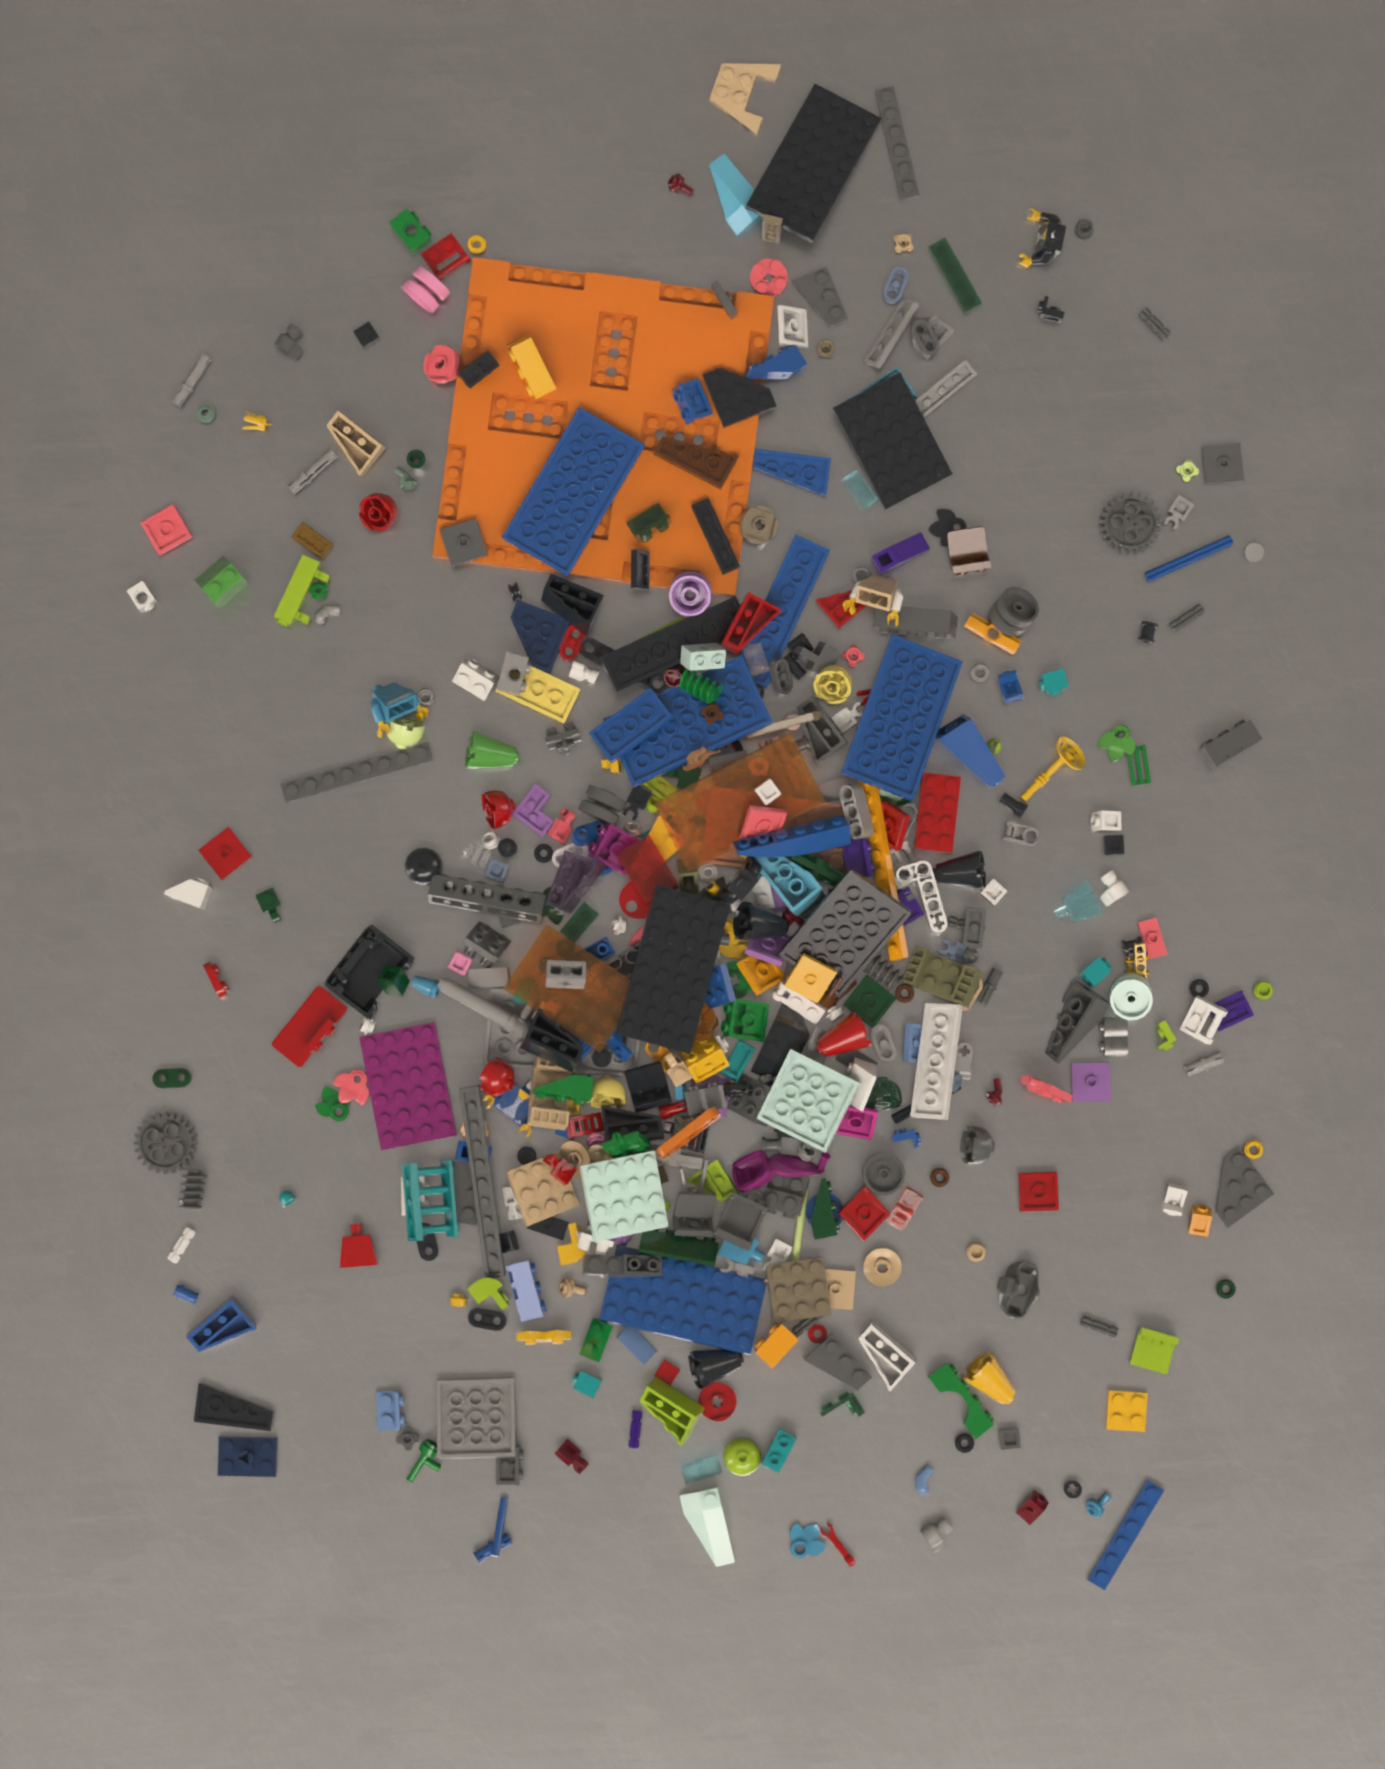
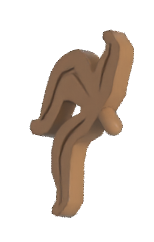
M702 746L701 749L693 751L687 756L688 764L682 767L685 771L695 769L698 766L702 767L703 762L707 758L719 756L722 752L720 749L717 751H706L705 746Z

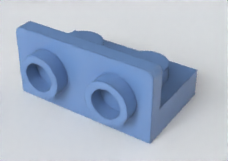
M400 1390L376 1392L378 1431L401 1430L402 1426H405V1416L401 1414L400 1406H404L403 1394H400Z

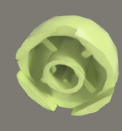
M409 717L400 720L397 718L386 723L390 727L388 739L400 749H407V746L417 744L421 740L425 728L421 721L419 722Z

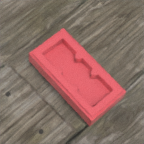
M1157 918L1137 923L1142 941L1145 942L1146 954L1149 955L1148 960L1167 955Z

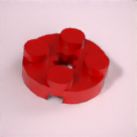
M714 1382L701 1390L698 1404L705 1408L702 1414L706 1418L718 1422L726 1420L732 1415L737 1405V1399L734 1391L727 1384ZM715 1396L723 1399L720 1407H717L715 1404L712 1405Z

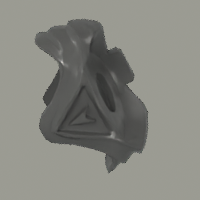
M1028 1261L1014 1263L1008 1267L1005 1277H1000L997 1285V1289L1000 1290L998 1303L1003 1312L1011 1318H1023L1031 1305L1040 1296L1038 1285L1039 1271L1035 1264ZM1021 1284L1025 1285L1027 1289L1026 1294L1023 1296L1017 1294L1018 1287Z

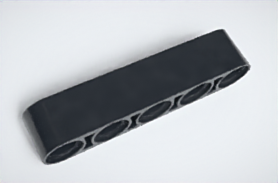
M593 638L585 639L580 645L581 655L602 667L603 665L599 657L604 652L610 653L614 651V649ZM585 644L593 645L594 651L587 652L584 648ZM659 673L636 683V685L646 690L651 688L655 694L660 693L666 687L664 676ZM654 679L659 680L661 688H655L652 685V681Z

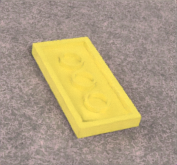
M531 666L529 675H525L524 681L527 682L525 692L520 693V697L499 692L496 688L495 692L565 724L581 689ZM517 670L510 673V678L513 680L520 677V672Z

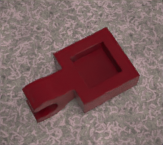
M568 1439L554 1453L568 1467L573 1464V1468L578 1474H581L589 1465L587 1460L579 1456L582 1451Z

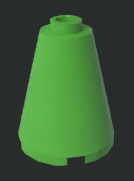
M477 731L471 732L468 741L472 742L467 747L465 766L467 769L513 767L514 763H518L519 752H516L515 747Z

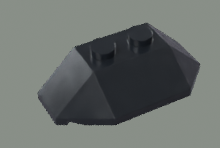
M784 1003L781 1004L750 1072L759 1076L770 1074L774 1078L778 1075L790 1049L800 1054L802 1053L810 1036L803 1016Z

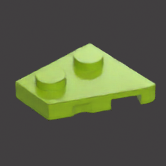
M717 1159L707 1167L703 1191L705 1193H715L716 1199L723 1202L731 1196L732 1192L737 1193L738 1190ZM703 1169L687 1178V1182L699 1187Z

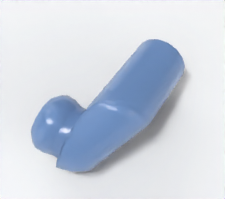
M928 1465L915 1477V1489L921 1495L928 1494L927 1479L934 1473Z

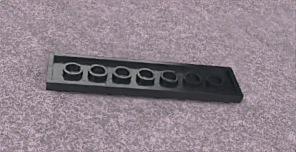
M737 597L730 598L706 609L699 615L690 616L599 657L615 693L680 664L682 645L718 643L720 645L740 606Z

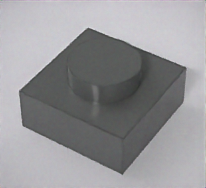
M1019 1428L999 1430L1001 1450L1021 1448Z

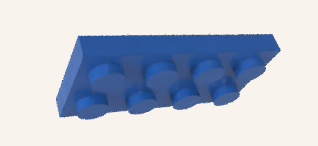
M649 688L590 731L589 735L612 764L671 721L673 717L653 690Z

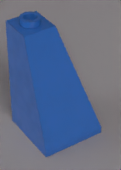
M962 714L938 730L935 740L987 786H997L1006 777L970 717Z

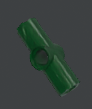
M809 854L791 856L790 861L811 873L814 878L819 881L823 880L832 886H835L845 874L829 866V863L817 857H812Z

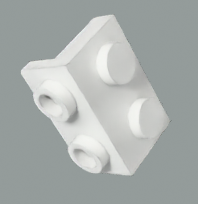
M467 657L461 663L452 682L485 701L494 684L498 681L499 676L493 670L486 669L480 665L477 660Z

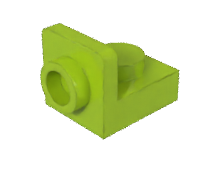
M1163 1020L1157 1024L1158 1029L1156 1031L1160 1038H1165L1166 1041L1157 1046L1158 1050L1163 1048L1166 1051L1175 1046L1173 1042L1177 1039L1167 1022Z

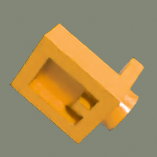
M1202 1204L1192 1205V1216L1188 1229L1189 1234L1208 1237L1212 1220L1211 1208Z

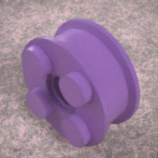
M683 572L676 576L671 583L669 590L670 604L681 615H699L710 604L712 595L711 585L708 579L698 572ZM692 590L695 592V596L692 598L687 597L685 592Z

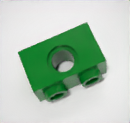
M406 208L393 218L389 224L411 253L415 255L432 242L431 232L425 225L422 227L418 221L420 219L414 211L409 212ZM410 227L417 229L414 234H408L407 230Z

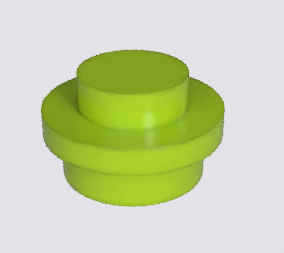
M1259 981L1254 986V994L1258 999L1266 1000L1272 996L1273 987L1267 981Z

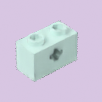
M718 643L682 645L680 664L689 671L725 668L726 649Z

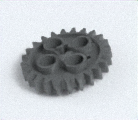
M1123 492L1122 498L1116 495V502L1110 499V506L1105 505L1104 509L1107 513H1101V516L1105 519L1099 522L1105 526L1100 531H1106L1103 539L1109 537L1108 545L1114 543V550L1119 546L1121 547V553L1125 549L1128 550V554H1131L1132 549L1139 553L1140 547L1145 551L1147 549L1146 544L1149 546L1153 545L1151 539L1157 540L1158 537L1154 533L1161 532L1160 529L1156 528L1162 525V522L1157 521L1161 514H1155L1159 509L1158 507H1151L1154 501L1147 503L1148 496L1141 499V493L1134 497L1133 492H1131L1129 497H1127L1126 493ZM1128 505L1134 506L1136 513H1128L1126 507ZM1140 511H1143V514L1133 525H1130L1121 535L1118 534L1126 526L1128 520L1131 521ZM1119 518L1122 521V526H1114L1112 520ZM1146 519L1149 522V527L1143 528L1139 521ZM1126 533H1134L1135 540H1128Z
M157 1112L156 1119L148 1116L150 1122L148 1123L143 1120L142 1122L145 1127H138L141 1133L134 1135L139 1138V1141L133 1142V1144L139 1145V1148L134 1151L141 1153L137 1159L144 1158L142 1165L145 1166L149 1163L148 1170L151 1171L156 1167V1173H159L161 1169H163L164 1174H167L168 1169H170L171 1173H175V1167L182 1170L181 1164L188 1165L186 1159H193L190 1152H196V1149L192 1148V1145L197 1144L196 1141H192L196 1134H190L193 1126L186 1127L188 1120L181 1122V1115L175 1119V1113L173 1112L170 1117H168L167 1112L163 1113V1117ZM172 1125L177 1129V1133L173 1137L169 1136L167 1132L168 1128ZM151 1131L158 1133V1139L154 1142L149 1139ZM163 1138L166 1140L182 1138L181 1141L167 1144V1148L165 1146H158L149 1149V1145L161 1143L164 1141ZM179 1144L182 1148L179 1155H175L172 1151L173 1146ZM157 1149L163 1152L161 1160L154 1158V1152Z

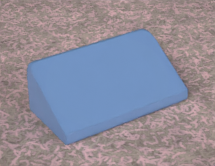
M626 1327L617 1336L619 1341L642 1365L657 1352L637 1329Z

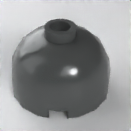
M967 1126L968 1131L963 1132L961 1139V1152L965 1153V1158H962L965 1164H981L990 1157L991 1152H994L995 1142L992 1141V1137L986 1129L978 1126Z

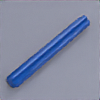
M1228 535L1151 569L1145 573L1146 580L1151 582L1232 546L1233 540Z

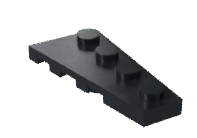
M198 1383L194 1422L271 1431L274 1411Z

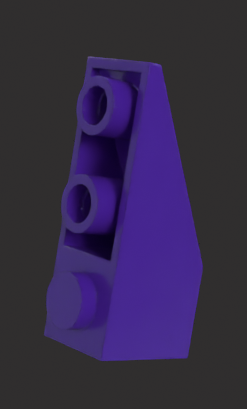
M920 532L874 554L871 557V561L881 576L930 550V547Z

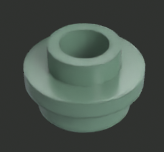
M201 404L196 410V417L203 423L211 422L215 417V410L209 404ZM203 410L209 411L207 416L202 415Z

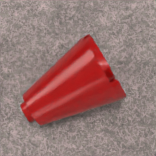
M854 1011L817 1039L818 1044L815 1046L820 1055L823 1054L825 1057L867 1048L871 1046V1040H866L865 1035L868 1032L859 1015L856 1016Z

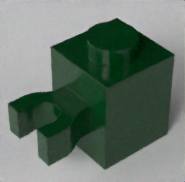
M698 766L695 769L685 771L682 767L681 771L673 769L667 772L666 776L678 779L677 788L695 793L702 769Z

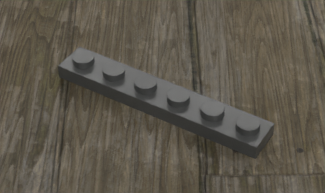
M894 86L875 90L900 201L919 197Z

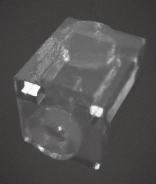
M761 643L751 644L743 648L745 660L752 677L770 671Z

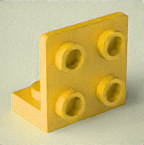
M710 1031L701 1033L694 1039L691 1054L677 1051L696 1084L730 1066L721 1047Z

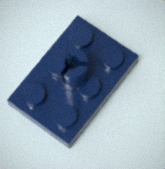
M219 1436L218 1476L276 1477L278 1438Z

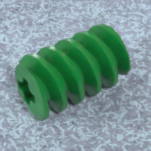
M685 669L680 680V690H686L687 694L693 693L695 698L699 697L701 701L706 700V703L709 705L714 703L723 689V684L716 687L717 681L714 680L709 684L710 677L703 680V674L696 677V670L690 674V671Z

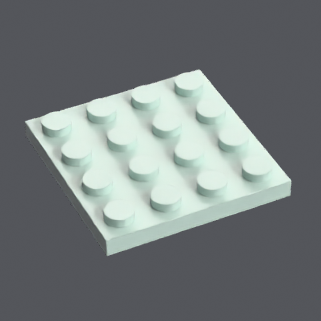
M790 1049L756 1119L826 1153L860 1083Z
M655 1150L579 1165L593 1242L669 1227Z

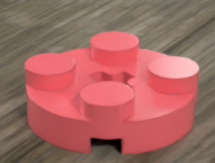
M761 260L753 266L750 274V283L753 290L762 295L776 297L783 292L788 282L787 270L779 260ZM766 274L774 276L771 283L763 279L766 277Z
M446 345L435 346L434 350L431 353L428 352L423 365L425 374L428 375L431 381L439 384L455 380L459 369V353ZM444 360L443 367H439V363H442V361Z

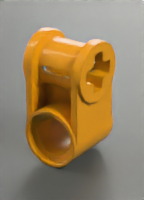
M646 1042V1053L654 1062H662L664 1072L667 1074L666 1071L670 1066L668 1063L664 1064L666 1061L664 1056L671 1051L668 1048L659 1046V1050L656 1053H651L648 1050L649 1043ZM672 1053L676 1062H679L680 1060Z

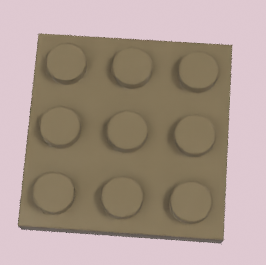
M823 1257L765 1265L773 1323L831 1315Z

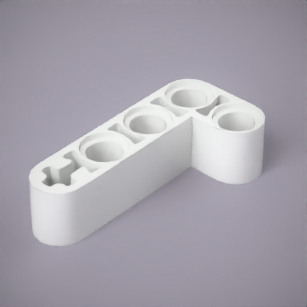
M916 859L898 865L894 870V876L901 883L916 881L929 927L937 933L945 931L947 919L930 863L925 859ZM922 863L926 864V871L919 873L917 871L918 866ZM902 869L908 870L906 878L899 877V872ZM925 882L932 883V888L929 891H923V884ZM931 900L937 901L935 909H928V903ZM930 914H936L937 918L942 921L939 923V927L933 925L936 923V919L933 915L930 916Z

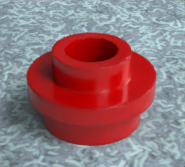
M815 1324L808 1330V1338L813 1343H822L827 1337V1330L820 1324ZM816 1330H819L821 1332V1336L819 1338H816L814 1336V1332Z

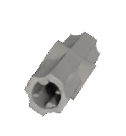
M651 1144V1148L645 1151L655 1150L657 1162L664 1163L667 1166L679 1168L682 1166L701 1170L704 1153L686 1151L680 1148L671 1156L661 1159L656 1152L660 1145Z

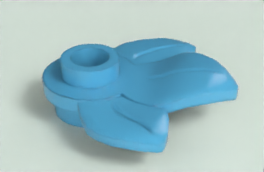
M796 1523L791 1528L789 1535L792 1541L790 1551L794 1557L816 1556L826 1548L824 1542L817 1540L819 1536L817 1524L808 1525L802 1529ZM797 1545L803 1546V1550L801 1552H798L796 1550Z

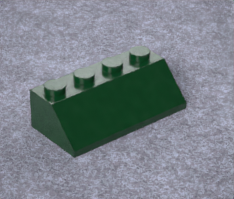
M655 1229L642 1232L638 1252L715 1266L719 1243L715 1242L716 1238L704 1237V1240L697 1239L696 1236L674 1235V1230L666 1229L665 1233Z

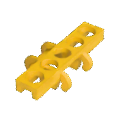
M1145 942L1134 943V958L1128 957L1124 959V962L1127 963L1125 973L1139 974L1147 980V975L1150 974V971L1146 970V960L1149 959V955H1146ZM1142 946V952H1137V947ZM1135 962V969H1131V963ZM1138 965H1144V969L1138 970Z

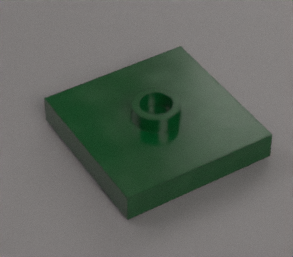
M866 975L843 1006L851 1012L855 1011L856 1016L859 1015L862 1021L873 1028L897 998Z

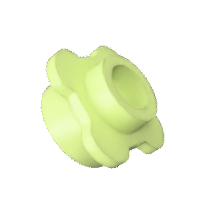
M1186 459L1185 463L1177 466L1176 472L1182 475L1183 481L1188 482L1192 476L1198 475L1199 469L1195 467L1191 459Z

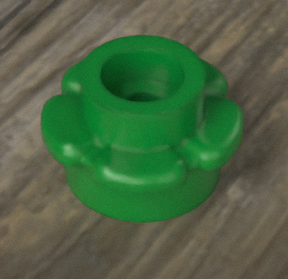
M316 581L310 586L309 593L312 594V598L315 600L324 599L328 594V587L325 583Z

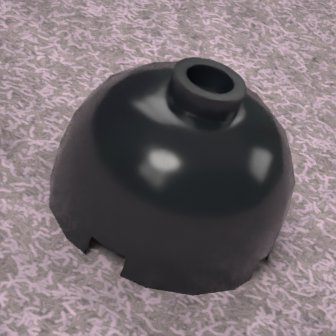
M427 847L413 850L405 861V872L408 878L421 886L430 885L432 877L442 874L443 861L439 854Z

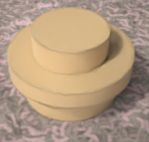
M975 1242L968 1246L966 1253L971 1261L979 1262L984 1259L986 1249L982 1244Z

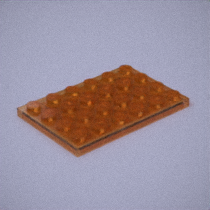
M546 924L503 989L537 1011L540 1008L543 1014L550 1020H554L558 1026L600 1053L617 1028L630 979ZM547 960L586 962L584 989L546 988L545 973Z

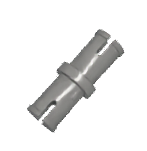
M1220 1051L1205 1058L1202 1056L1198 1061L1184 1065L1187 1076L1190 1077L1203 1070L1206 1072L1210 1067L1224 1063Z

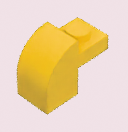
M576 1223L568 1224L572 1243L557 1246L561 1265L577 1262L587 1252L577 1248L579 1237L575 1235L577 1230L582 1232V1229Z

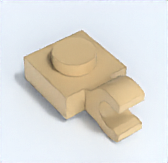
M671 1052L664 1056L671 1067L666 1072L676 1088L693 1078L683 1061L677 1064Z

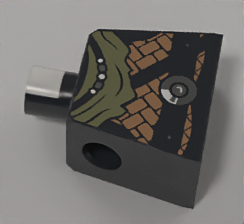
M676 1115L674 1123L667 1121L664 1123L663 1132L672 1134L671 1137H673L699 1117V1115ZM709 1126L682 1147L704 1153Z

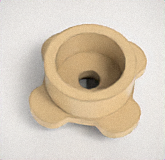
M906 233L894 236L893 240L896 243L895 251L897 253L902 251L911 252L913 250V245L911 244L912 235Z

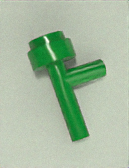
M426 1439L418 1448L422 1454L406 1479L413 1483L423 1465L436 1472L440 1470L441 1465L428 1458L435 1459L437 1455V1444L432 1440Z

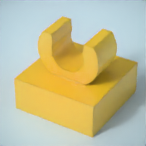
M620 758L612 764L609 760L601 761L603 769H611L613 774L622 773Z

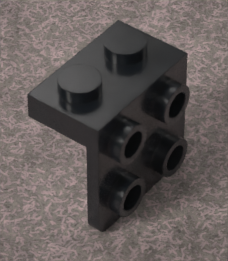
M662 1062L649 1063L624 1072L635 1112L673 1103Z

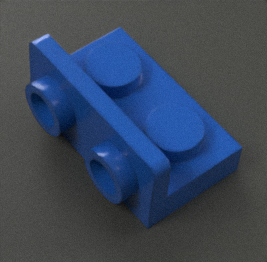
M699 378L679 384L672 390L673 398L678 404L681 417L686 425L713 414Z

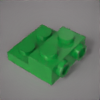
M736 999L734 1002L725 1004L724 1013H726V1019L721 1023V1031L724 1032L723 1036L764 1042L769 1004Z

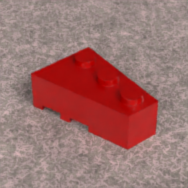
M748 592L742 600L720 646L737 654L782 610Z

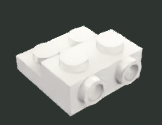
M762 873L760 880L742 901L730 904L732 912H736L737 916L739 911H736L737 907L744 901L751 902L766 910L776 908L772 887Z

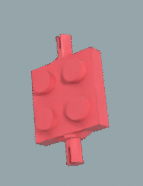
M1023 1075L1020 1082L1027 1085L1026 1089L1037 1093L1039 1096L1051 1098V1100L1062 1103V1101L1070 1103L1073 1095L1050 1084L1041 1082L1038 1078L1030 1075Z

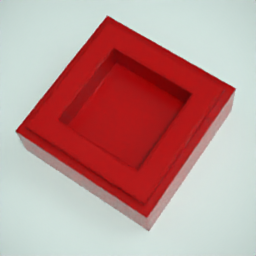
M664 1359L654 1376L671 1386L680 1369Z

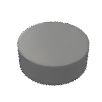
M1250 543L1244 550V556L1249 562H1258L1264 555V549L1258 543Z

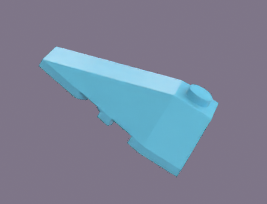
M723 154L710 163L709 166L726 222L736 236H739L762 220L763 217L745 209L754 189L726 154Z
M755 857L762 866L761 873L797 917L808 909L822 892L823 888L811 873L787 858Z

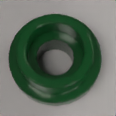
M1223 1279L1218 1282L1216 1292L1221 1298L1228 1299L1235 1294L1236 1287L1231 1280ZM1224 1285L1229 1287V1291L1226 1293L1222 1290Z

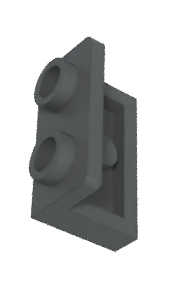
M515 1445V1457L496 1458V1485L519 1486L520 1481H523V1469H520V1461H523V1450H520V1445Z

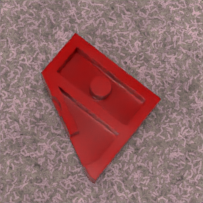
M852 590L815 600L838 629L867 606L855 601L856 611L854 614H850V607L846 612L844 611L843 603L846 600H850L849 596Z

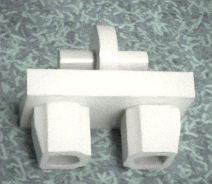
M589 1225L587 1231L591 1232V1227ZM577 1230L575 1235L579 1237L577 1248L588 1251L591 1241L593 1242L592 1234ZM610 1240L595 1242L594 1253L606 1255L608 1248L613 1247L614 1242Z

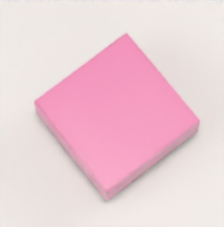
M456 951L447 968L465 977L473 959Z

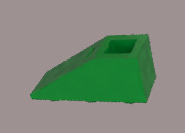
M572 1075L534 1088L531 1094L536 1095V1098L539 1099L553 1097L558 1102L572 1100L574 1104L585 1105V1103L591 1101L594 1077Z

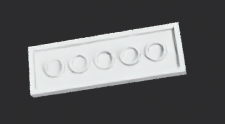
M925 1003L910 1117L948 1120L963 1010L961 1005Z

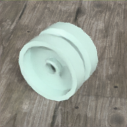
M1126 973L1117 977L1110 989V1002L1114 1013L1126 1020H1138L1144 1017L1150 1011L1153 1003L1152 990L1148 980L1135 973Z

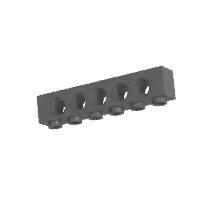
M444 874L432 877L428 892V901L431 904L539 924L542 923L546 907V895L540 892H527L520 888L511 889L502 885L486 884L482 881L473 882L465 878L448 877ZM453 889L454 891L448 892L446 890ZM468 892L473 893L472 895H465ZM491 896V898L485 899L484 897ZM522 903H528L529 905L523 906V905H521V904H522Z

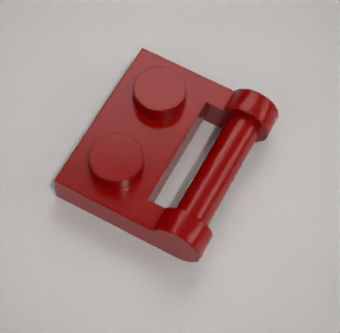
M452 233L421 253L426 264L440 281L463 263L467 264L471 261ZM459 253V258L440 271L438 270V266Z

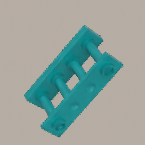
M440 1160V1166L418 1168L417 1163L402 1164L408 1241H423L424 1234L446 1232V1237H458L459 1223L456 1216L453 1179L454 1165L452 1160ZM441 1174L442 1186L419 1187V1176ZM443 1193L444 1205L420 1206L421 1195ZM444 1213L445 1224L422 1225V1215Z

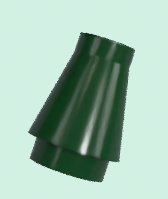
M412 450L408 453L407 463L410 467L418 469L424 465L426 458L422 451ZM416 459H419L420 461L417 464H415L414 461Z

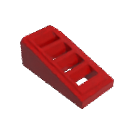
M601 1112L569 1118L566 1128L568 1139L604 1131ZM593 1117L597 1119L598 1128H595ZM587 1119H590L592 1130H589ZM581 1120L584 1122L585 1131L582 1129ZM575 1121H577L579 1132L576 1131Z

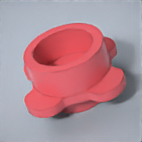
M853 644L847 651H843L842 658L849 662L848 665L850 667H855L857 662L864 660L865 655L860 652L857 645Z

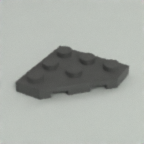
M1240 1147L1223 1158L1216 1214L1227 1228L1274 1195Z

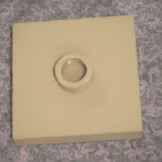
M825 1269L830 1308L853 1310L856 1271Z

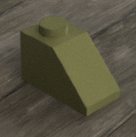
M696 857L677 859L680 891L695 895L699 892Z

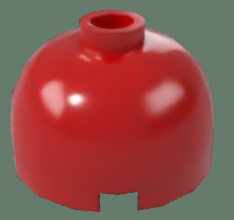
M373 493L365 497L359 504V518L369 530L382 532L391 527L397 518L398 510L395 501L384 493Z
M499 790L487 791L481 795L482 809L487 812L488 817L485 818L490 828L495 829L507 825L511 821L513 810H515L514 800Z
M495 1057L497 1060L494 1062L490 1060L483 1069L479 1078L482 1080V1083L479 1087L480 1091L485 1094L501 1096L507 1091L512 1090L515 1084V1075L512 1066L500 1057Z

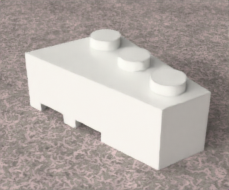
M873 1321L859 1337V1341L876 1366L878 1373L882 1376L887 1388L891 1391L916 1363V1358Z

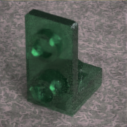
M848 1391L838 1396L839 1400L834 1404L830 1401L822 1406V1411L819 1412L821 1416H824L849 1401L850 1404L847 1406L853 1415L857 1414L860 1417L865 1413L853 1392L849 1394Z

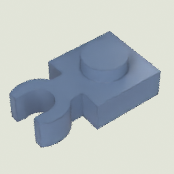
M942 940V943L947 945V950L939 949L938 953L942 955L950 954L949 960L962 965H968L963 957L968 946H963L956 942L955 946H951L948 940Z

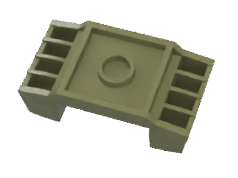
M916 946L902 983L969 1008L983 972Z

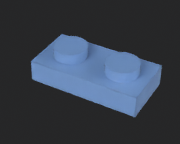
M905 1024L903 1062L917 1063L922 1030V1025Z

